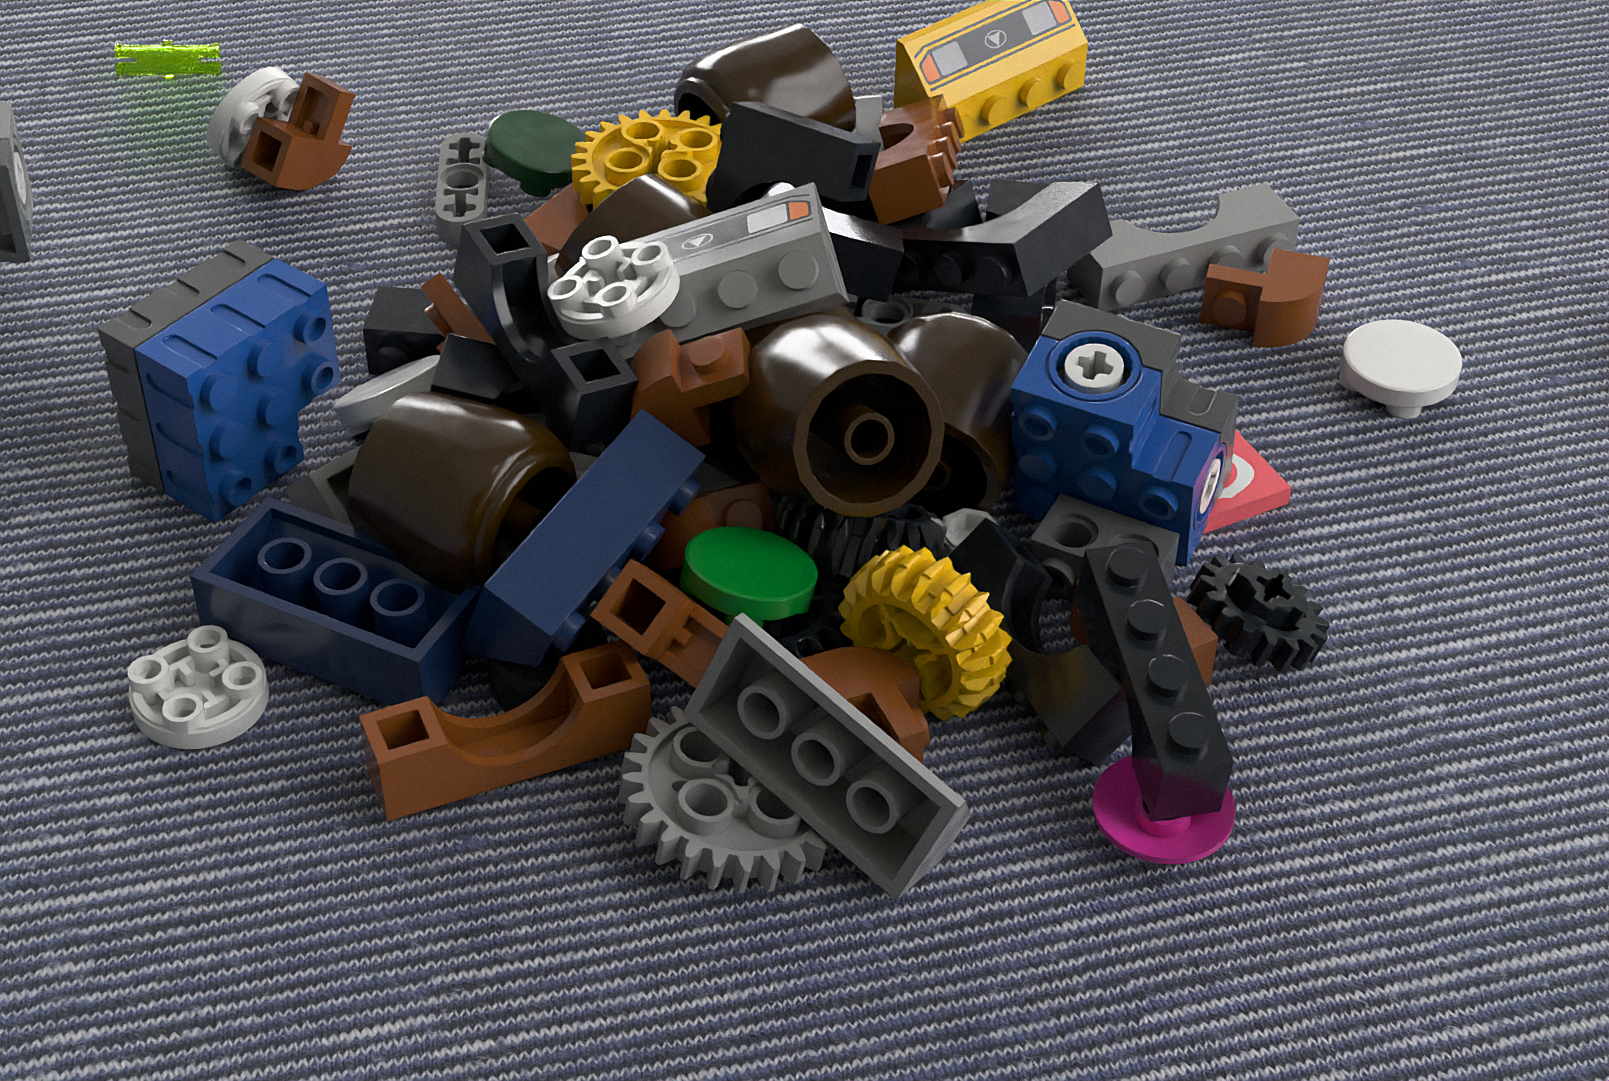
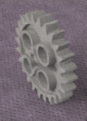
M676 706L670 707L667 723L654 717L649 719L646 735L635 733L630 752H626L624 755L619 778L621 783L618 802L626 804L623 822L626 825H639L635 840L638 846L659 844L655 863L661 865L675 858L682 862L680 870L681 879L686 880L697 870L707 872L706 881L708 889L714 890L723 876L732 878L738 893L744 894L749 878H757L761 885L768 892L774 891L779 873L787 880L797 884L801 880L804 866L818 871L821 868L825 853H834L836 847L682 715L684 711Z

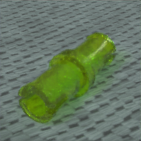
M162 39V44H115V58L137 59V62L115 63L118 77H123V75H163L164 80H175L176 75H222V61H200V58H219L221 56L220 43L174 44L173 39Z

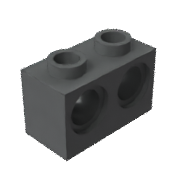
M1060 494L1031 537L1029 550L1053 579L1047 594L1074 603L1076 581L1080 578L1086 549L1151 541L1169 588L1173 581L1180 534Z

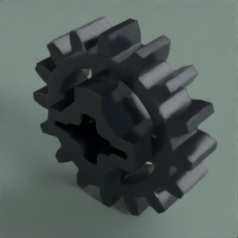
M1232 554L1229 561L1220 555H1214L1210 563L1204 562L1189 587L1191 592L1187 597V602L1197 607L1195 613L1205 623L1210 624L1211 630L1218 636V640H1226L1223 646L1229 650V653L1244 658L1247 653L1250 655L1254 666L1259 668L1267 660L1271 662L1278 672L1285 673L1289 665L1298 671H1302L1308 662L1312 663L1328 639L1325 633L1330 624L1325 619L1318 617L1323 610L1321 604L1307 601L1304 595L1308 590L1304 586H1292L1291 581L1293 578L1278 568L1273 567L1271 571H1266L1263 561L1256 559L1253 565H1247L1239 554Z

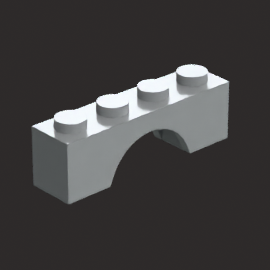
M1267 183L1219 194L1215 218L1209 224L1188 232L1161 233L1136 227L1122 219L1110 221L1113 236L1067 269V277L1092 308L1104 312L1203 287L1205 286L1210 264L1253 272L1268 270L1274 248L1295 251L1300 218Z

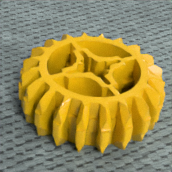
M903 545L895 551L886 550L880 556H874L850 579V584L843 590L845 599L838 607L842 617L846 620L841 625L840 630L853 641L850 647H870L892 653L905 660L921 676L919 709L923 714L932 711L937 718L943 721L948 720L953 715L963 718L970 711L977 710L983 702L988 701L1000 688L1001 681L1006 677V668L1012 661L1006 648L1012 639L1007 632L999 628L1004 615L990 609L986 602L989 592H979L970 583L971 573L961 575L956 572L949 557L936 561L931 551L926 547L914 552L909 547Z

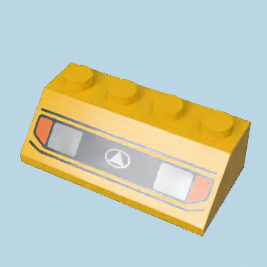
M986 0L897 39L894 109L943 93L947 107L955 106L960 114L965 132V137L959 139L961 144L1084 86L1088 41L1069 1Z

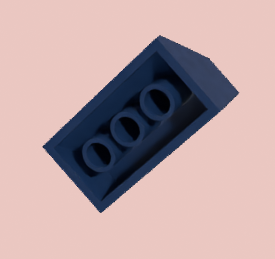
M642 409L483 586L460 647L470 655L537 667L554 647L562 653L566 652L588 622V619L582 616L585 610L593 601L600 602L621 573V568L632 555L640 561H643L649 555L665 532V528L659 524L668 513L672 512L679 518L697 497L702 485L694 479L706 455Z
M269 496L190 575L201 626H219L226 631L228 639L249 647L260 656L390 706L428 696L438 706L461 678L469 653L463 650L460 645L483 589L478 585L465 588L460 596L442 590L402 565L394 558L390 550L363 530Z

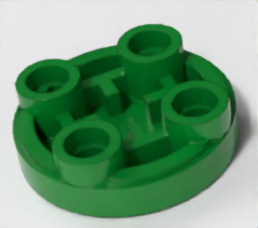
M724 526L702 531L691 538L685 549L678 584L680 590L687 595L698 598L708 606L723 612L724 622L729 627L733 619L743 612L759 627L763 628L765 620L783 619L795 614H803L809 610L818 572L812 558L802 548L784 537L756 528Z

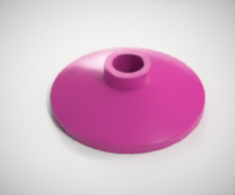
M1132 755L1111 764L1100 775L1094 787L1092 810L1097 826L1103 835L1123 852L1144 861L1158 864H1185L1203 859L1217 851L1227 841L1233 829L1235 803L1228 786L1219 812L1151 822L1132 767Z

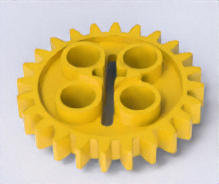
M662 109L658 117H651L645 110H640L639 119L632 120L621 114L618 115V125L604 121L600 122V133L586 131L585 142H576L575 154L571 155L573 190L575 193H580L582 205L593 204L594 209L610 194L632 179L652 173L660 175L706 207L708 201L705 193L706 184L711 172L716 168L722 146L720 140L722 123L710 126V116L708 115L696 121L690 120V111L686 110L678 117H670L667 109Z

